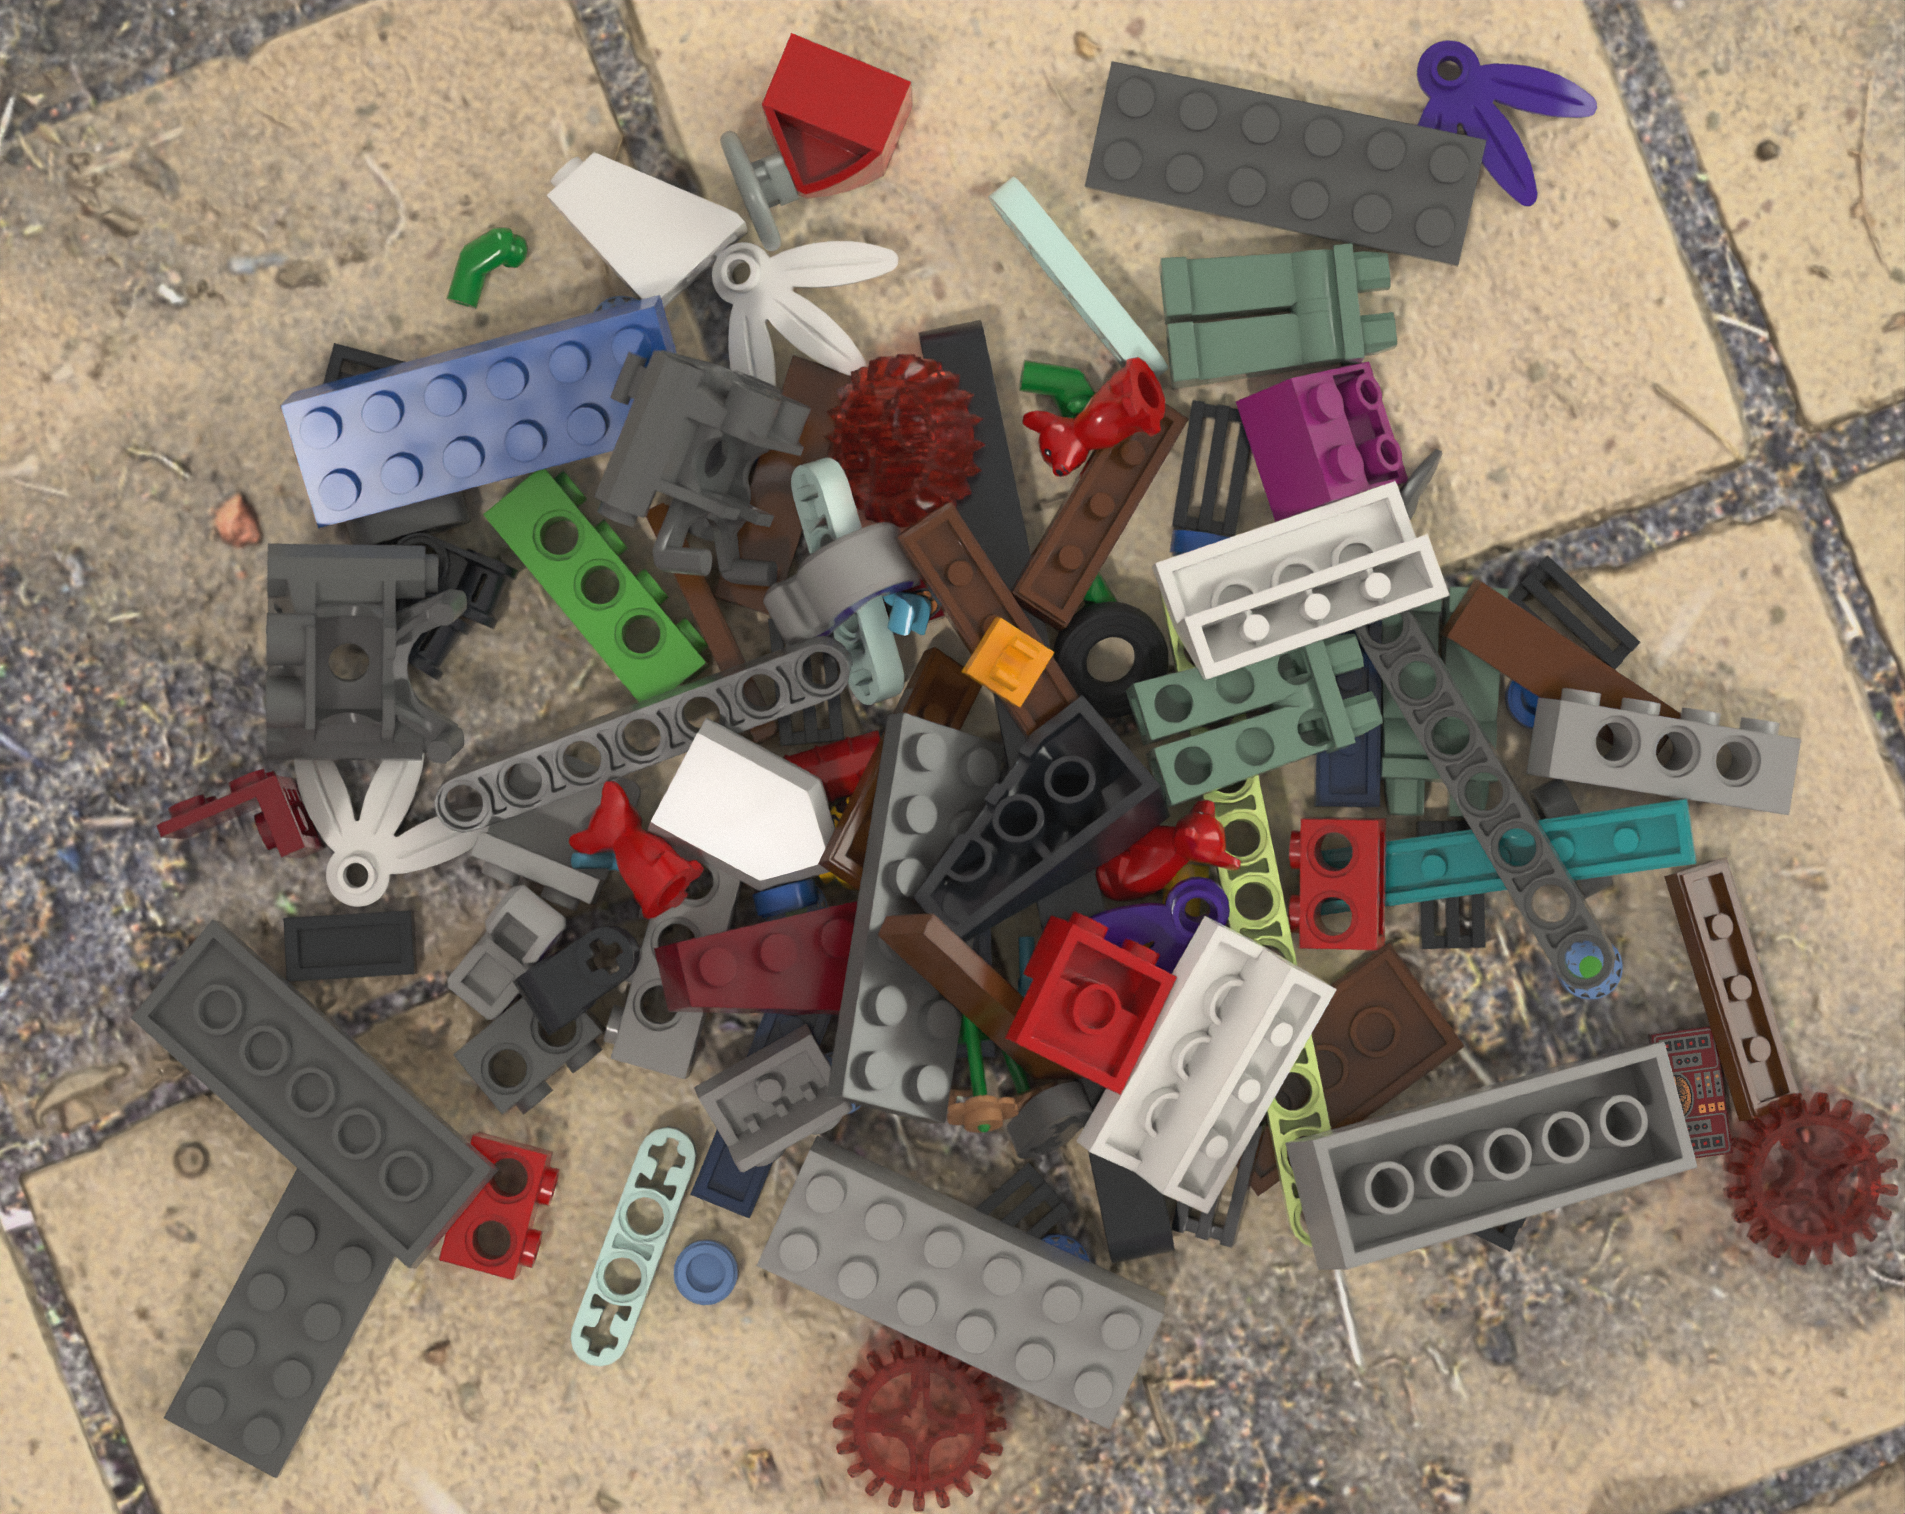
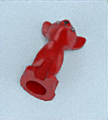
M1136 357L1127 359L1125 367L1113 374L1111 379L1093 395L1085 408L1074 419L1060 417L1047 411L1035 410L1026 413L1023 416L1022 423L1028 429L1039 433L1038 445L1043 461L1052 468L1055 476L1063 477L1079 468L1086 461L1090 450L1111 448L1137 432H1145L1150 437L1158 434L1161 431L1160 421L1165 414V396L1161 384L1149 365L1141 358Z
M607 781L602 789L601 804L596 807L591 815L588 829L569 837V844L579 853L589 855L602 851H614L620 874L634 893V899L642 907L643 917L646 919L656 918L670 908L678 907L688 896V893L685 891L690 882L700 877L704 867L696 860L687 861L683 859L663 838L642 829L643 819L638 810L629 803L624 789L615 781Z
M1203 800L1196 802L1190 812L1177 821L1176 826L1158 825L1123 853L1097 867L1095 875L1099 889L1106 898L1117 902H1127L1143 899L1161 890L1172 881L1179 870L1189 861L1207 863L1227 870H1239L1241 861L1225 852V829L1222 823L1215 818V803Z

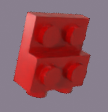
M1073 911L1069 922L1051 915L1023 972V975L1033 979L1005 1038L1121 1095L1177 976L1157 967L1156 964L1160 954L1137 942L1125 938L1120 948L1104 940L1109 928L1075 911Z

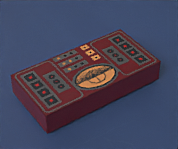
M1710 1026L1648 1034L1649 1043L1665 1042L1695 1158L1733 1153L1719 1054Z

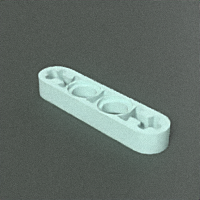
M1015 177L1010 178L988 196L989 201L1002 220L1122 368L1125 367L1127 359L1139 357L1149 365L1157 378L1168 370L1165 360L1155 346Z
M825 457L799 465L794 469L791 476V489L810 555L832 541L862 529L848 479L838 462L832 458ZM882 595L869 601L834 631V638L842 643L850 654L852 663L848 680L850 689L855 697L865 705H872L901 694L904 687L903 666L893 632L887 628L889 618Z
M670 1126L658 1128L646 1136L639 1147L572 1327L570 1338L572 1348L579 1359L589 1365L601 1367L612 1364L622 1356L631 1340L696 1166L697 1149L695 1142L688 1133L680 1128ZM668 1138H673L679 1142L677 1152L686 1157L683 1167L673 1165L669 1169L663 1184L668 1186L675 1185L677 1187L673 1198H670L658 1188L637 1185L640 1173L650 1180L654 1178L659 1165V1159L650 1155L651 1147L653 1145L663 1146L668 1141ZM643 1197L652 1198L662 1207L664 1214L663 1224L656 1232L642 1234L630 1226L627 1218L628 1208L636 1199ZM628 1258L634 1261L640 1268L641 1282L632 1293H616L607 1285L605 1270L614 1259ZM595 1294H598L612 1305L631 1306L629 1318H626L618 1311L615 1313L610 1326V1334L618 1338L617 1346L606 1345L601 1353H595L590 1350L592 1339L583 1334L585 1326L595 1327L599 1323L606 1307L593 1306L592 1302Z

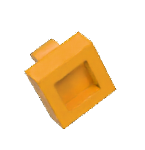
M995 617L961 672L1013 706L1021 707L1054 652L1004 619Z

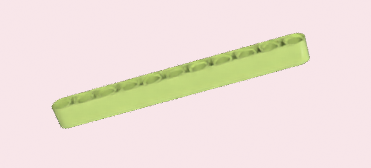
M1161 594L1175 670L1180 672L1195 668L1196 666L1188 662L1184 655V645L1172 625ZM1246 714L1233 717L1230 724L1246 720ZM1201 727L1188 731V734L1191 737L1211 730ZM1259 776L1246 779L1245 785L1235 793L1225 794L1216 790L1202 795V801L1209 800L1215 803V818L1222 823L1224 829L1234 822H1246L1256 830L1259 837L1258 847L1252 854L1245 857L1232 855L1241 861L1239 870H1227L1216 866L1219 885L1225 891L1230 906L1227 921L1228 928L1264 947L1276 949L1284 959L1297 965ZM1257 884L1269 892L1271 909L1264 918L1249 920L1238 912L1235 906V896L1237 891L1245 885ZM1311 1034L1290 1072L1302 1075L1307 1080L1310 1086L1308 1101L1301 1108L1287 1110L1282 1108L1274 1098L1266 1112L1288 1223L1292 1233L1303 1244L1312 1247L1310 1236L1302 1229L1300 1224L1302 1205L1293 1171L1287 1160L1285 1142L1293 1141L1301 1136H1310L1331 1130Z

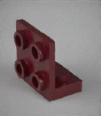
M264 769L248 773L230 781L228 786L231 794L217 799L216 796L206 798L204 794L169 807L168 811L172 819L156 825L161 838L186 839L257 808H261L262 812L255 814L254 820L261 839L269 851L277 848L281 857L302 859L325 849L319 832L308 815L301 799L296 778L276 775L275 771L265 773Z

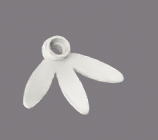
M853 241L812 243L780 252L772 257L761 247L748 242L735 243L725 248L718 255L713 265L712 281L719 296L728 303L733 304L728 333L730 369L754 376L776 386L775 359L767 321L769 320L791 344L822 365L853 377L865 374L867 370L866 361L849 336L824 311L793 292V288L837 287L876 278L889 273L897 267V254L893 250ZM740 263H748L750 266L748 280L743 284H735L733 280L735 267Z
M425 753L422 755V761H382L366 793L359 821H356L345 782L333 760H294L297 785L308 815L325 843L335 852L327 865L326 881L331 893L342 903L354 907L372 904L379 900L386 892L391 874L418 871L449 861L472 849L480 831H488L489 826L466 833L452 831L443 825L438 817H434L418 824L399 837H395V833L404 820L414 799L423 769ZM483 806L460 809L455 812L463 816H472L480 812ZM352 863L362 864L368 871V880L362 887H355L347 880L346 872Z

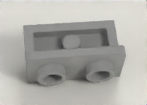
M807 1024L694 1087L698 1099L728 1146L733 1161L740 1172H745L754 1166L761 1167L776 1161L782 1156L786 1148L811 1134L818 1135L829 1131L840 1122L842 1116L848 1114L853 1109L851 1103L826 1097L831 1065Z

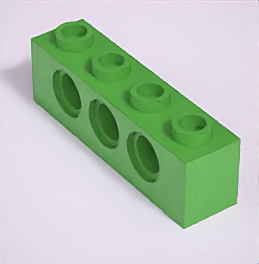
M546 469L535 471L483 514L638 702L689 684L709 667L708 663L700 655L709 647L707 642L686 617L675 625L659 606L669 598L645 568L637 575H634L620 559L619 556L628 547L604 519L594 527L578 507L588 499L564 470L554 478ZM560 521H568L575 524L578 530V541L575 547L570 552L562 555L550 553L545 545V535L550 526ZM598 570H610L617 575L619 580L618 593L611 601L604 604L590 602L585 592L588 578ZM647 618L654 620L660 630L658 644L646 653L631 651L626 643L628 627L638 619Z

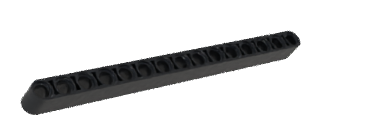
M981 320L918 332L954 507L1010 591L1031 554ZM1020 607L1045 646L1050 649L1045 622ZM993 693L1010 772L1020 758L1018 751L1027 739L998 695ZM1096 869L1036 902L1042 933L1051 915L1069 922L1073 911L1086 917H1091L1105 911L1101 890L1095 875ZM1084 1077L1073 1079V1081L1083 1083L1094 1111L1106 1088ZM1088 1151L1112 1264L1175 1251L1164 1194L1160 1193L1137 1173Z

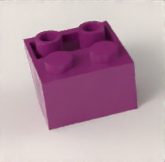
M1369 361L1290 378L1235 401L1275 522L1396 481L1398 486L1408 480L1402 462L1401 448L1394 438L1382 401V391L1374 377Z

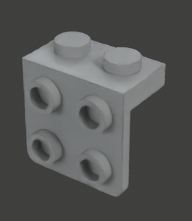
M565 754L566 761L576 771L586 773L598 768ZM519 763L514 765L508 784L517 793L526 795L539 790L542 780L536 768L530 764ZM624 777L611 780L617 782L624 789L629 803L636 808L641 796L638 784ZM604 783L492 824L487 832L480 831L470 855L485 861L481 873L512 886H517L521 876L543 884L545 886L540 897L574 911L577 910L580 900L589 904H597L610 870L574 869L571 866V856L573 853L579 852L570 846L569 837L588 829L591 815L596 807L601 804ZM602 851V852H599V853H607V852H610V853H614V854H615L614 851Z

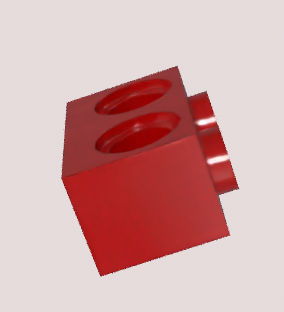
M1302 818L1301 831L1292 830L1289 845L1291 869H1300V895H1291L1289 902L1290 932L1299 933V948L1378 950L1384 947L1386 818ZM1331 832L1344 835L1352 845V859L1345 868L1339 869L1330 866L1322 856L1321 846L1323 840ZM1329 897L1342 899L1351 909L1352 921L1345 932L1331 931L1322 922L1321 907Z
M478 1132L472 1135L470 1144L495 1166L505 1158L515 1159L522 1163L528 1175L527 1184L522 1192L511 1194L500 1189L495 1181V1176H493L446 1232L439 1260L514 1280L520 1275L522 1266L533 1268L543 1234V1231L533 1229L539 1204L550 1206L560 1169L549 1166L553 1151ZM497 1221L508 1229L511 1243L505 1254L491 1255L481 1248L478 1242V1231L484 1222Z

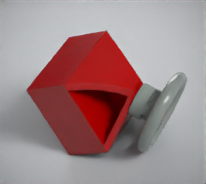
M791 33L762 102L766 125L778 152L750 163L737 133L726 131L720 138L721 147L760 241L766 250L776 251L781 246V237L770 211L771 207L778 204L783 206L798 200V195L809 199L848 192L884 176L913 106L911 81Z

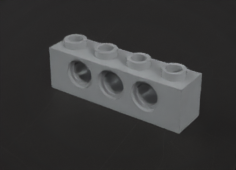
M1562 688L1561 700L1538 698L1526 774L1789 815L1801 739L1778 735L1780 726L1778 722L1741 717L1739 729L1719 726L1721 713L1682 708L1680 719L1659 716L1660 703L1622 698L1621 710L1599 706L1601 698L1599 693ZM1607 724L1613 733V745L1611 750L1602 757L1596 747V737L1599 730ZM1667 734L1672 741L1673 752L1670 760L1662 766L1657 759L1656 748L1659 740ZM1726 744L1731 751L1732 762L1728 771L1721 775L1716 766V757L1720 748Z
M666 841L683 859L687 861L696 860L706 865L713 875V886L704 898L692 900L686 897L678 907L670 908L656 918H644L642 907H640L638 918L649 921L642 946L639 945L640 962L636 971L625 980L631 983L625 1008L617 1005L613 1006L604 1042L614 1044L610 1059L686 1079L690 1075L707 1013L677 1012L675 1017L667 1023L655 1022L648 1017L644 1009V998L651 988L662 986L654 948L661 947V938L664 931L674 924L687 926L694 933L695 938L729 931L743 882Z

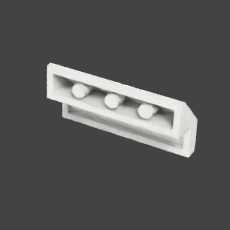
M1396 481L1157 562L1152 566L1172 625L1204 681L1449 596L1428 534L1416 538Z
M1205 916L1172 973L1177 976V979L1121 1095L1109 1089L1105 1090L1079 1135L1077 1142L1089 1152L1137 1173L1160 1193L1208 1214L1337 989L1252 939Z

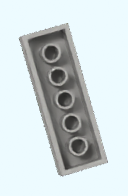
M1665 1042L1631 1045L1285 1142L1318 1270L1351 1269L1698 1168Z
M819 1136L816 1137L756 1265L1107 1429H1110L1164 1316L1165 1310L1164 1296L1050 1245L1022 1230L1003 1223L994 1217L986 1215Z

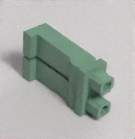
M1349 243L1333 245V250H1306L1293 253L1187 259L1186 257L1160 259L1159 272L1165 325L1168 324L1166 339L1172 389L1319 368L1340 363L1341 367L1362 363L1365 356L1376 355L1395 349L1397 346L1394 313L1360 316L1358 293L1390 289V269L1387 253L1353 252V244ZM1289 311L1291 312L1290 314L1271 315V316L1252 317V318L1233 319V320H1224V321H1215V322H1205V323H1196V324H1193L1194 321H1204V320L1223 319V318H1232V317H1242V316H1251V315H1260V314H1270V313H1279V312H1289Z
M1449 587L1447 589L1449 596L1443 598V604L1442 599L1412 609L1437 652L1441 605L1443 630L1470 587ZM1492 588L1508 599L1509 589ZM1400 613L1382 619V644L1394 642L1400 637L1403 630V619ZM1442 635L1441 659L1496 750L1500 672ZM1415 661L1404 668L1400 683L1403 691L1408 696L1414 699H1423L1433 692L1436 686V675L1429 664ZM1381 678V716L1383 723L1381 724L1380 781H1384L1387 814L1424 815L1425 782H1444ZM1446 717L1437 723L1433 739L1436 746L1442 752L1455 755L1461 753L1467 747L1470 732L1462 720L1456 717ZM1481 772L1475 774L1470 779L1466 794L1474 807L1485 810L1489 795V784L1497 782L1498 778L1490 773ZM1448 791L1447 817L1464 818Z
M1355 634L1332 636L1205 681L1197 667L1132 684L1126 690L1143 746L1265 707H1269L1270 710L1269 713L1153 748L1146 753L1152 775L1161 785L1167 808L1325 751L1328 754L1345 749L1356 743V737L1382 724L1383 719L1372 691L1342 700L1335 676L1364 667L1363 656Z

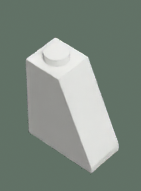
M595 152L584 162L579 157H575L566 163L551 179V183L555 188L547 194L555 209L639 300L660 295L664 308L705 272L725 248L738 242L748 232L745 221L736 212Z

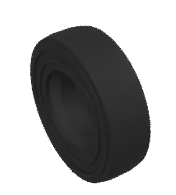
M1121 602L1096 603L1075 613L1067 627L1059 632L1053 649L1054 660L1079 697L1083 695L1101 717L1113 718L1133 713L1126 690L1134 683L1165 676L1168 671V648L1164 636L1156 623L1145 612ZM1111 637L1121 638L1130 643L1134 650V662L1130 671L1124 677L1111 682L1095 679L1087 670V657L1090 650L1103 639Z

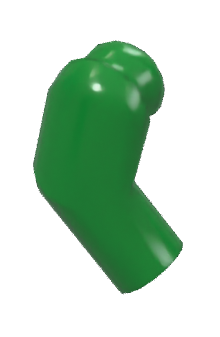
M494 227L466 244L459 254L446 299L453 303L476 309L487 273L501 265L508 268H517L523 264L528 252V245L524 237L513 234L509 228Z

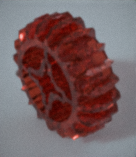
M897 354L896 357L880 356L875 360H870L869 366H863L858 370L851 371L852 383H847L836 389L842 405L835 406L826 411L834 420L835 429L823 436V438L834 443L835 454L831 458L838 462L844 470L855 506L858 510H865L866 520H872L876 523L889 522L899 528L910 527L946 501H951L957 510L956 499H963L964 496L972 493L966 477H973L982 471L973 460V453L986 445L978 439H974L973 427L984 418L975 414H969L967 408L975 394L969 393L966 390H958L960 375L954 374L951 371H943L942 362L935 361L932 358L916 357L915 354Z
M1794 1092L1789 1095L1790 1106L1788 1107V1114H1785L1777 1101H1772L1769 1103L1770 1107H1768L1770 1114H1767L1770 1121L1769 1124L1765 1125L1758 1118L1743 1121L1746 1128L1755 1135L1751 1142L1737 1136L1731 1138L1730 1145L1736 1150L1745 1152L1742 1163L1732 1160L1724 1161L1723 1171L1734 1175H1741V1183L1724 1187L1723 1193L1729 1199L1745 1198L1746 1200L1745 1204L1737 1207L1731 1213V1217L1735 1222L1744 1223L1754 1218L1757 1219L1746 1235L1750 1242L1758 1244L1772 1233L1768 1243L1767 1253L1769 1255L1780 1258L1791 1244L1793 1263L1806 1265L1813 1246L1818 1262L1828 1265L1833 1262L1834 1242L1845 1256L1852 1257L1857 1254V1246L1851 1236L1853 1233L1856 1232L1860 1237L1870 1242L1877 1238L1878 1235L1875 1229L1867 1223V1220L1871 1215L1886 1221L1890 1219L1892 1212L1886 1207L1877 1205L1880 1194L1887 1196H1896L1898 1194L1899 1188L1897 1185L1881 1182V1173L1896 1170L1898 1163L1893 1158L1882 1157L1877 1159L1875 1153L1883 1150L1890 1143L1886 1134L1879 1133L1868 1138L1864 1137L1875 1121L1870 1114L1862 1113L1849 1123L1853 1113V1102L1847 1099H1840L1830 1112L1829 1095L1823 1092H1815L1808 1111L1802 1094ZM1811 1125L1825 1126L1843 1138L1848 1147L1839 1152L1830 1151L1817 1156L1807 1142L1801 1141L1796 1129ZM1779 1140L1781 1146L1778 1149L1784 1161L1783 1171L1774 1182L1767 1185L1768 1190L1763 1192L1762 1171L1770 1150ZM1802 1160L1807 1161V1166L1820 1169L1822 1166L1827 1167L1822 1170L1823 1174L1815 1179L1818 1188L1816 1193L1819 1197L1814 1196L1812 1190L1803 1187L1799 1191L1794 1190V1188L1798 1187V1183L1806 1177L1803 1169L1805 1164ZM1857 1165V1190L1852 1203L1845 1213L1841 1215L1840 1211L1843 1208L1837 1195L1838 1186L1844 1177L1854 1172L1853 1167ZM1805 1201L1813 1214L1820 1216L1825 1227L1815 1230H1794L1783 1224L1772 1213V1210L1781 1205L1790 1206L1794 1203Z
M899 1338L890 1341V1352L894 1359L893 1361L886 1364L881 1354L875 1349L867 1353L868 1363L875 1371L871 1377L862 1369L853 1367L850 1370L848 1377L855 1385L861 1388L859 1394L849 1390L839 1391L837 1401L843 1406L854 1409V1414L834 1416L833 1427L839 1430H853L854 1436L839 1441L836 1449L840 1455L859 1452L860 1457L854 1460L847 1468V1473L851 1478L860 1476L867 1469L874 1473L865 1487V1492L868 1495L874 1496L880 1490L883 1483L886 1482L892 1485L888 1497L889 1506L898 1507L903 1490L913 1491L914 1511L921 1512L925 1508V1492L935 1490L937 1503L941 1508H946L950 1506V1494L946 1486L954 1483L964 1497H969L973 1494V1487L965 1474L971 1470L983 1479H988L992 1471L989 1465L979 1458L981 1452L990 1456H1001L1003 1445L994 1439L987 1438L986 1433L1006 1430L1007 1420L1001 1416H987L986 1410L997 1408L1003 1404V1396L1001 1392H990L981 1395L979 1390L988 1385L992 1380L993 1376L980 1370L970 1378L966 1372L972 1365L959 1359L956 1364L947 1361L950 1355L939 1350L937 1357L926 1355L927 1345L916 1339L914 1344L915 1355L905 1356L903 1344ZM911 1372L910 1396L905 1404L894 1409H883V1413L867 1412L872 1398L883 1385L899 1375ZM930 1373L940 1375L954 1383L966 1396L973 1414L958 1413L957 1410H948L937 1405L931 1396ZM919 1391L923 1392V1408H926L927 1418L938 1421L937 1429L934 1431L928 1428V1437L923 1438L922 1454L917 1453V1438L914 1437L913 1428L902 1425L901 1422L904 1415L912 1419V1409L917 1408V1393ZM868 1432L882 1433V1436L895 1437L901 1440L909 1452L910 1473L899 1470L887 1463L873 1447ZM958 1434H972L967 1448L957 1460L941 1470L929 1473L930 1451L936 1442L942 1438L957 1437Z

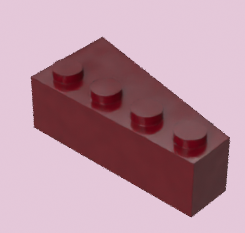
M858 901L654 948L668 1012L840 1015Z

